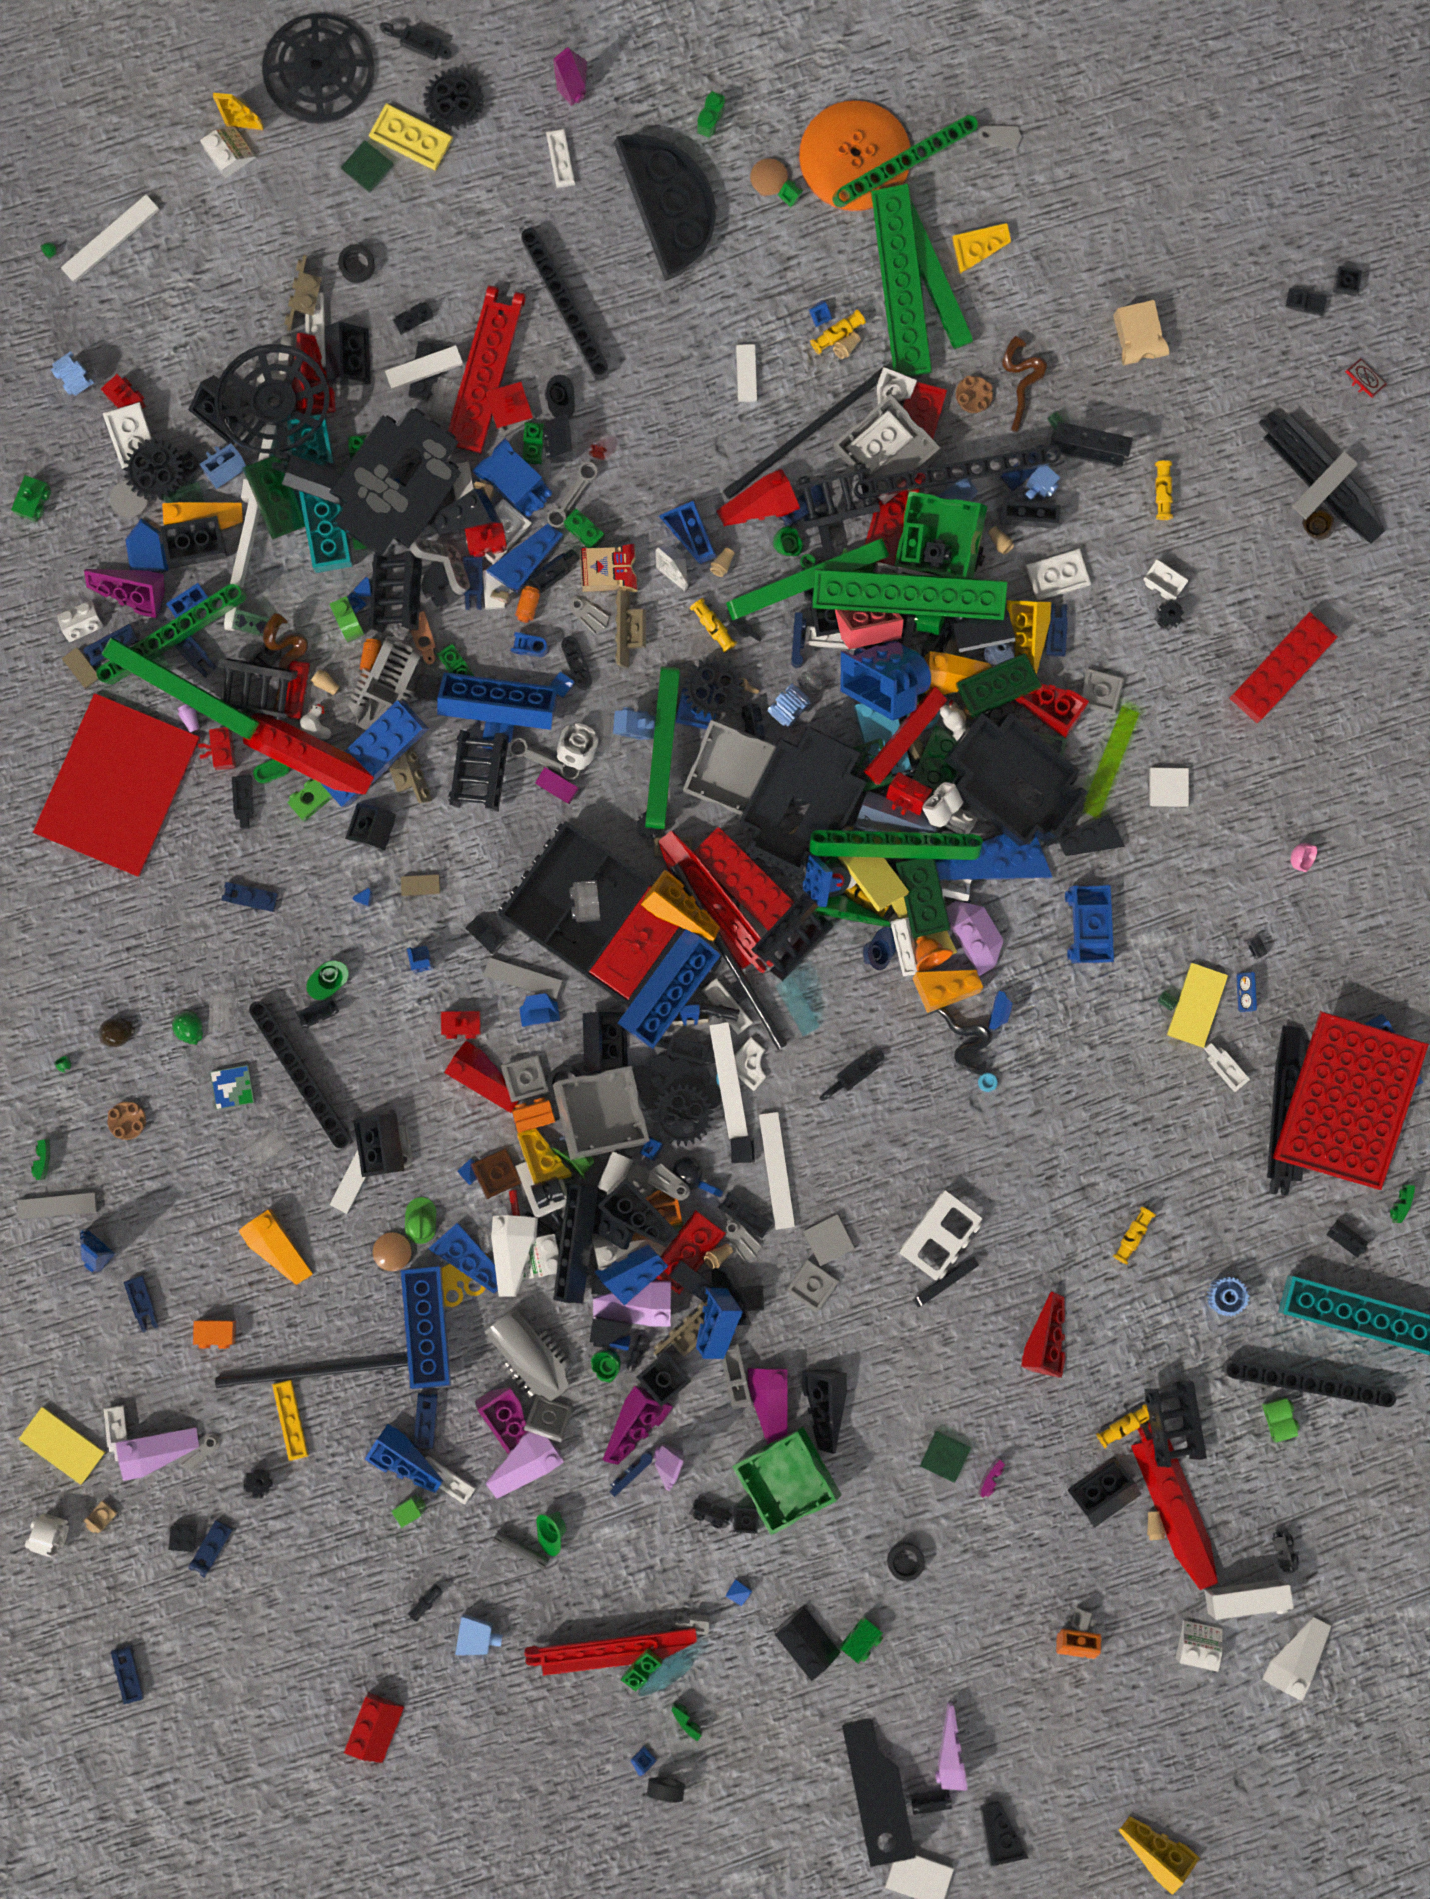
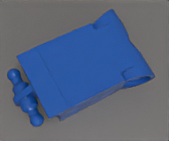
M506 438L494 448L491 456L483 459L472 470L477 477L490 482L494 489L523 516H531L534 511L542 509L547 502V498L552 495V490L545 485L543 478L514 452Z

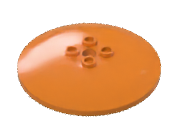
M844 101L824 109L809 123L801 140L799 162L802 175L812 192L825 203L839 208L832 201V196L838 189L911 147L905 129L889 111L866 101ZM857 148L861 151V154L853 156L850 151ZM902 157V162L908 165V160ZM886 166L887 172L893 174L892 169ZM909 170L875 190L903 185ZM871 175L872 182L877 183V178ZM855 184V189L858 192H862L860 185ZM871 192L839 209L848 211L872 209ZM839 193L840 199L846 201V196Z

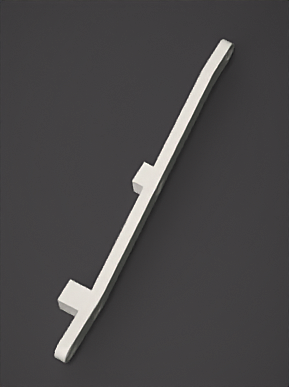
M282 336L281 344L293 347V337ZM279 353L278 364L291 367L292 355ZM271 371L272 379L282 381L285 380L288 374L282 371ZM263 374L257 376L256 387L265 381ZM273 398L271 406L277 405L279 400ZM266 424L265 434H278L276 425ZM263 439L261 448L274 449L277 440ZM260 453L258 461L269 458L273 454ZM243 479L241 498L245 503H248V508L230 584H236L242 588L260 516V509L247 479ZM235 590L232 594V597L236 598L239 594V591ZM240 605L225 614V630L236 631L231 629L234 612L235 610L239 611Z

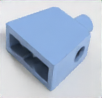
M463 1614L460 1621L455 1655H486L489 1652L490 1645L501 1647L503 1635L492 1633V1623Z

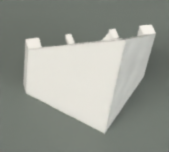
M883 367L877 384L878 404L890 394L897 402L911 398L917 380Z

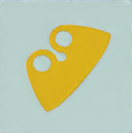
M451 1264L442 1267L445 1306L455 1307L463 1300V1292L457 1286L458 1281H463L465 1292L471 1296H478L486 1289L481 1285L478 1291L473 1292L468 1286L469 1282L473 1280ZM450 1290L457 1291L459 1297L456 1302L452 1303L447 1300L446 1294Z

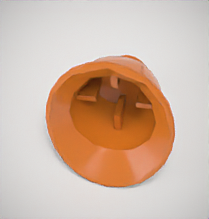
M922 936L916 941L918 944L915 953L918 962L916 969L919 972H924L935 968L949 959L953 951L944 948L942 944L933 938Z

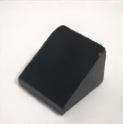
M1260 937L1247 942L1254 959H1259L1267 954V950Z

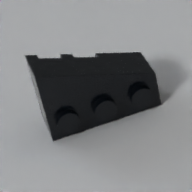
M475 488L431 517V521L440 535H451L464 532L468 528L501 523L486 491Z

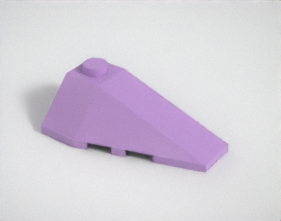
M652 1281L625 1306L612 1292L593 1297V1316L646 1326H670L671 1281Z
M197 1427L116 1442L118 1462L123 1481L144 1477L198 1448Z
M531 1432L525 1433L520 1438V1442L514 1450L509 1452L506 1460L502 1465L498 1466L486 1482L487 1487L496 1499L549 1473L564 1462L560 1451L551 1439Z
M662 1444L661 1448H656L653 1458L656 1459L655 1466L665 1489L670 1491L682 1467L684 1452Z
M948 1702L937 1764L938 1771H935L936 1782L940 1783L942 1789L964 1791L968 1789L964 1763L960 1757L961 1746L957 1737L956 1716L953 1703Z

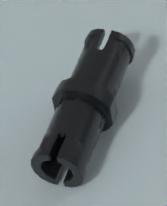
M701 1002V1006L707 1007V1009L700 1008V1013L716 1016L719 1019L738 1020V1016L732 1014L739 1015L740 1009L729 1008L722 1004Z
M433 1584L430 1590L424 1596H421L418 1599L419 1602L408 1612L412 1620L417 1622L427 1609L430 1610L433 1607L432 1604L443 1593L438 1585Z

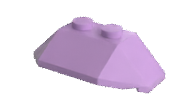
M955 901L946 906L951 930L977 971V974L980 976L994 968L997 964L1003 938L985 908L960 901Z

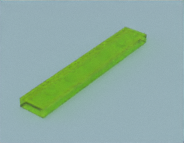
M1121 706L1087 793V800L1083 804L1085 807L1081 811L1082 813L1095 818L1100 816L1140 714L1139 712Z

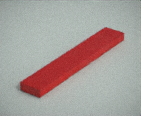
M932 687L917 705V709L907 717L864 771L875 784H880L940 708L946 703L947 699L936 687Z

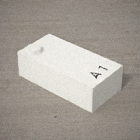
M1282 1579L1205 1589L1208 1614L1215 1620L1275 1611L1277 1614L1288 1613L1289 1609H1294L1290 1585Z

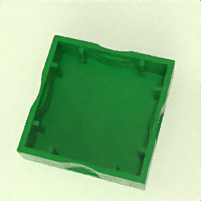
M909 491L904 515V529L899 540L894 566L944 577L973 578L988 506L981 503L946 499L935 495ZM916 523L931 526L929 542L934 543V539L944 540L946 545L952 546L950 564H942L941 568L932 567L929 562L924 561V557L921 563L901 561L905 524Z
M803 1426L741 1458L732 1466L745 1491L753 1499L757 1512L770 1535L794 1524L805 1515L813 1514L829 1506L842 1495Z

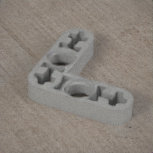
M421 538L416 539L411 544L410 550L416 557L443 562L450 586L455 593L463 595L470 588L460 553L456 547Z

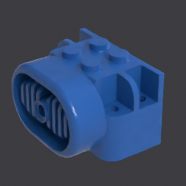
M891 641L868 650L859 647L854 650L853 655L844 650L841 651L840 691L892 721L917 709V696L926 692L930 687L931 672L926 660L918 652L899 642Z

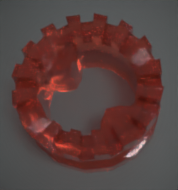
M592 444V450L588 454L596 459L604 460V453H607V449L600 448V445L598 447V445Z

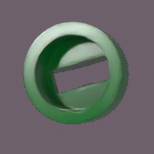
M47 242L40 246L47 259L56 255L57 249L53 243Z
M805 554L801 557L800 564L804 569L815 566L816 560L814 556ZM804 559L810 560L813 563L812 566L805 562Z
M63 1056L57 1059L54 1065L60 1072H65L64 1069H71L72 1063L68 1056Z

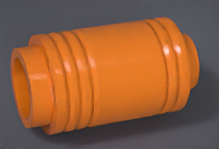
M525 586L522 589L515 613L518 621L524 623L533 621L540 597L538 589Z
M366 639V642L363 644L360 670L363 668L372 670L382 647L381 641Z

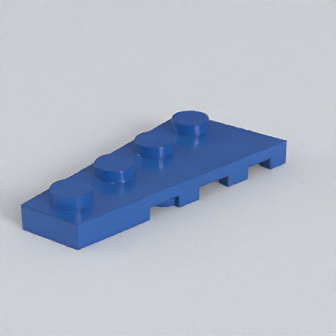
M546 524L486 571L517 594L529 580V577L534 574L563 538V534L551 525Z
M458 1223L428 1248L492 1293L498 1291L495 1264Z

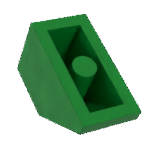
M916 523L905 524L901 561L921 563L924 547L930 541L931 526Z

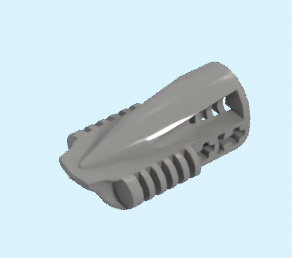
M386 637L372 670L368 668L362 669L364 674H360L359 678L361 680H357L356 683L360 687H354L353 690L356 693L351 694L353 699H349L347 706L350 707L352 713L357 718L356 725L366 731L397 700H411V696L408 694L412 695L414 690L407 687L422 654L421 650L398 638Z
M514 1307L488 1328L485 1334L508 1360L502 1367L505 1369L510 1364L512 1365V1368L507 1373L511 1374L514 1370L517 1371L511 1378L514 1380L519 1375L521 1376V1379L516 1384L519 1385L523 1381L526 1382L520 1389L523 1391L528 1386L530 1387L525 1393L528 1399L534 1395H542L549 1401H552L560 1396L569 1386L566 1374L572 1362L569 1358L561 1362L560 1359L566 1354L563 1352L557 1357L555 1354L561 1348L558 1347L554 1351L551 1350L557 1343L554 1341L548 1346L546 1343L552 1337L549 1336L545 1340L542 1339L548 1332L545 1330L539 1335L523 1314Z

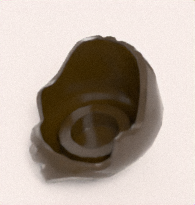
M1318 510L1317 512H1312L1307 519H1303L1302 525L1310 537L1324 540L1329 538L1334 532L1335 519L1330 513Z
M120 1018L105 1020L99 1028L100 1042L108 1047H120L132 1038L135 1029L131 1022Z

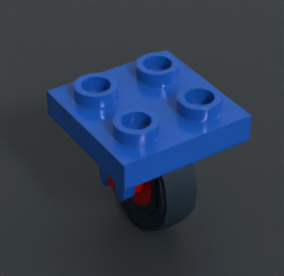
M809 855L808 863L806 864V876L803 881V890L819 907H827L828 897L839 896L848 888L850 874L847 868L840 863L826 865L818 856Z

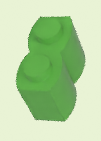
M1286 1397L1262 1403L1269 1431L1274 1442L1298 1436L1297 1431L1300 1430L1298 1421L1293 1419L1292 1412H1294V1407L1291 1400L1288 1401Z

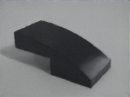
M1289 288L1285 307L1307 314L1323 316L1327 296L1310 294L1308 290Z

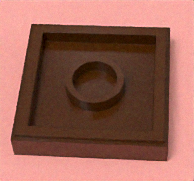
M506 1148L471 1164V1168L486 1200L522 1183Z

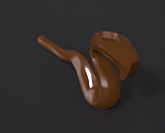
M1014 336L1008 344L1002 359V366L1006 371L1012 373H1019L1029 368H1034V371L1024 377L1017 386L1018 405L1011 431L1014 432L1019 431L1026 405V388L1042 380L1047 367L1045 359L1037 356L1029 357L1017 365L1012 364V356L1016 349L1026 346V343L1017 336Z
M274 613L264 628L263 640L265 645L271 650H281L288 645H294L293 649L286 653L279 662V667L287 669L291 662L304 655L308 648V641L300 633H290L278 642H275L280 625L288 621L282 615ZM279 681L278 691H277V694H276L277 696H276L275 703H274V707H273V708H275V709H277V707H278L280 681Z

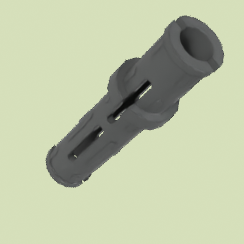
M499 1530L497 1531L492 1542L506 1548L507 1552H513L544 1570L549 1558L521 1544L515 1537L512 1539Z

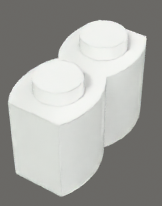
M944 782L936 789L934 795L924 803L922 808L931 825L942 827L948 823L952 814L959 810L963 800L955 784Z

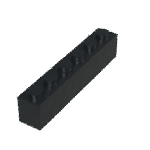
M568 1183L553 1300L564 1303L584 1302L598 1196V1187Z

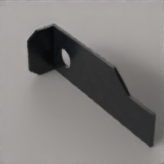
M873 1720L842 1726L870 1867L916 1858L899 1767L879 1750ZM884 1833L891 1834L895 1838V1847L890 1852H884L878 1846V1839Z

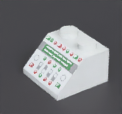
M235 127L214 130L200 140L204 150L224 178H227L256 158Z
M555 1234L536 1237L535 1243L531 1244L528 1253L530 1255L529 1261L525 1262L523 1268L524 1275L522 1280L557 1273L559 1253Z
M1183 1620L1176 1660L1182 1664L1218 1672L1222 1656V1628Z

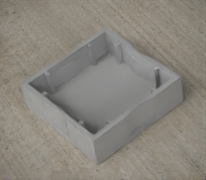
M891 394L870 411L862 422L853 426L833 444L835 452L849 467H854V464L858 462L852 453L846 450V447L888 410L896 417L914 439L872 476L866 472L867 479L924 469L941 456V448L922 428L913 422L908 412ZM896 479V485L898 487H904L906 485L904 479ZM880 481L877 483V488L884 491L887 489V485L885 482ZM896 494L879 496L877 498L885 505Z
M712 719L683 792L705 801L720 804L740 815L775 744Z
M631 1066L605 1071L593 1076H579L560 1080L553 1085L570 1160L640 1146L649 1142L644 1116L638 1103V1091Z

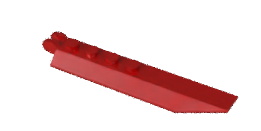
M255 713L251 716L259 722V725L251 740L243 737V744L334 790L367 794L375 777L352 755L282 720L274 719L272 715Z
M671 830L658 841L669 873L673 875L669 868L680 863L710 917L720 927V934L742 970L752 963L759 972L764 973L767 970L765 964L751 950L759 942L761 936L698 856ZM770 960L766 962L768 966H773Z
M1148 1423V1428H1149V1431L1151 1432V1426H1150V1423ZM1140 1426L1137 1431L1141 1442L1131 1445V1448L1156 1511L1160 1513L1174 1556L1199 1590L1218 1583L1211 1541L1178 1458L1170 1459L1172 1467H1157L1153 1438L1146 1439L1145 1432ZM1169 1439L1167 1440L1169 1451H1173L1174 1448Z
M695 1628L542 1647L534 1645L525 1648L524 1654L527 1665H542L544 1676L632 1665L646 1649H650L661 1659H665L696 1643L697 1638Z

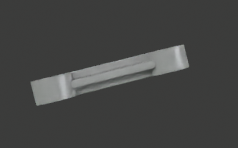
M584 462L580 465L579 477L558 508L549 511L547 515L548 524L556 530L562 529L564 523L562 522L559 525L552 524L550 522L551 515L560 513L565 521L567 513L586 485L597 479L598 470L594 463ZM585 467H592L595 469V474L592 478H584L581 471Z
M514 738L509 743V752L515 758L526 757L560 772L562 777L568 781H575L580 776V770L577 769L578 773L574 777H566L564 775V768L567 766L565 763L529 747L522 738ZM515 742H523L525 745V751L520 755L512 752L511 747Z

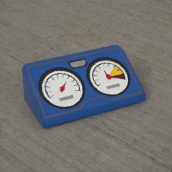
M1255 973L1237 974L1238 1011H1256Z

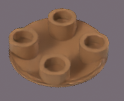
M769 158L757 162L750 174L753 187L762 196L779 193L783 184L788 179L787 170L784 165L775 159Z
M967 376L956 388V400L959 406L967 412L980 413L986 410L992 402V385L981 377Z
M121 1102L108 1112V1127L116 1138L122 1140L134 1139L145 1128V1112L134 1102Z
M390 1232L383 1234L376 1240L373 1246V1258L376 1264L386 1271L400 1270L408 1264L411 1258V1245L408 1239L399 1233Z

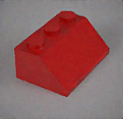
M368 1692L347 1742L344 1754L362 1761L383 1763L404 1706Z

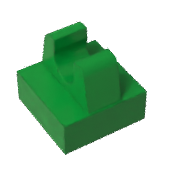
M787 180L779 191L778 196L788 206L793 207L803 193V189L795 186L796 182Z

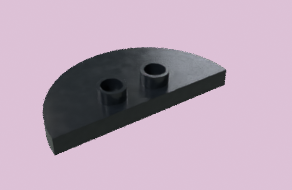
M631 134L616 136L614 145L664 280L673 279L686 272L699 260L712 237L716 220V205L712 188L699 165L674 144L648 135Z

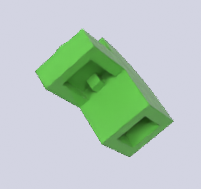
M347 596L329 604L347 642L365 635Z

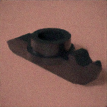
M729 621L733 627L738 629L741 637L747 638L750 636L761 642L762 638L752 632L749 624L740 625L738 622Z
M528 1211L525 1213L527 1217L535 1218L532 1213ZM538 1217L537 1230H546L550 1234H555V1231L548 1226L547 1219Z

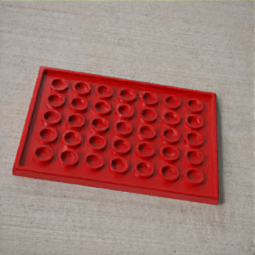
M94 693L32 833L140 877L200 737Z
M1320 1011L1273 1158L1382 1190L1429 1044Z

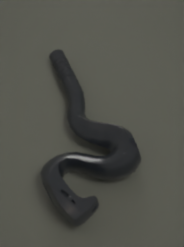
M943 1007L935 1010L946 1020L949 1028L954 1033L963 1036H978V1039L975 1041L961 1044L955 1050L954 1059L957 1064L967 1071L982 1076L987 1062L984 1061L980 1065L972 1063L964 1057V1052L986 1048L993 1039V1033L982 1024L958 1025L950 1012Z

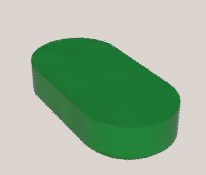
M272 759L256 766L253 776L258 783L267 784L288 775L291 768Z

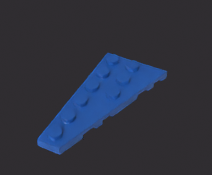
M1005 834L986 840L982 844L980 857L976 860L935 859L940 881L1052 878L1036 836L1029 845L1023 846L1017 845Z

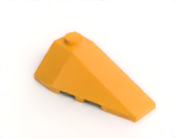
M162 503L164 526L213 516L218 517L221 530L243 522L242 503Z
M930 651L923 658L930 668L931 684L929 689L922 694H927L932 687H936L943 695L959 692L956 687L957 682L992 668V666L986 662Z
M664 870L647 892L641 905L655 916L713 941L720 927L705 910H700L695 904L696 899L693 896L689 897L683 890L685 886L668 871Z
M272 1209L257 1216L239 1230L243 1239L253 1251L294 1284L298 1285L313 1275Z

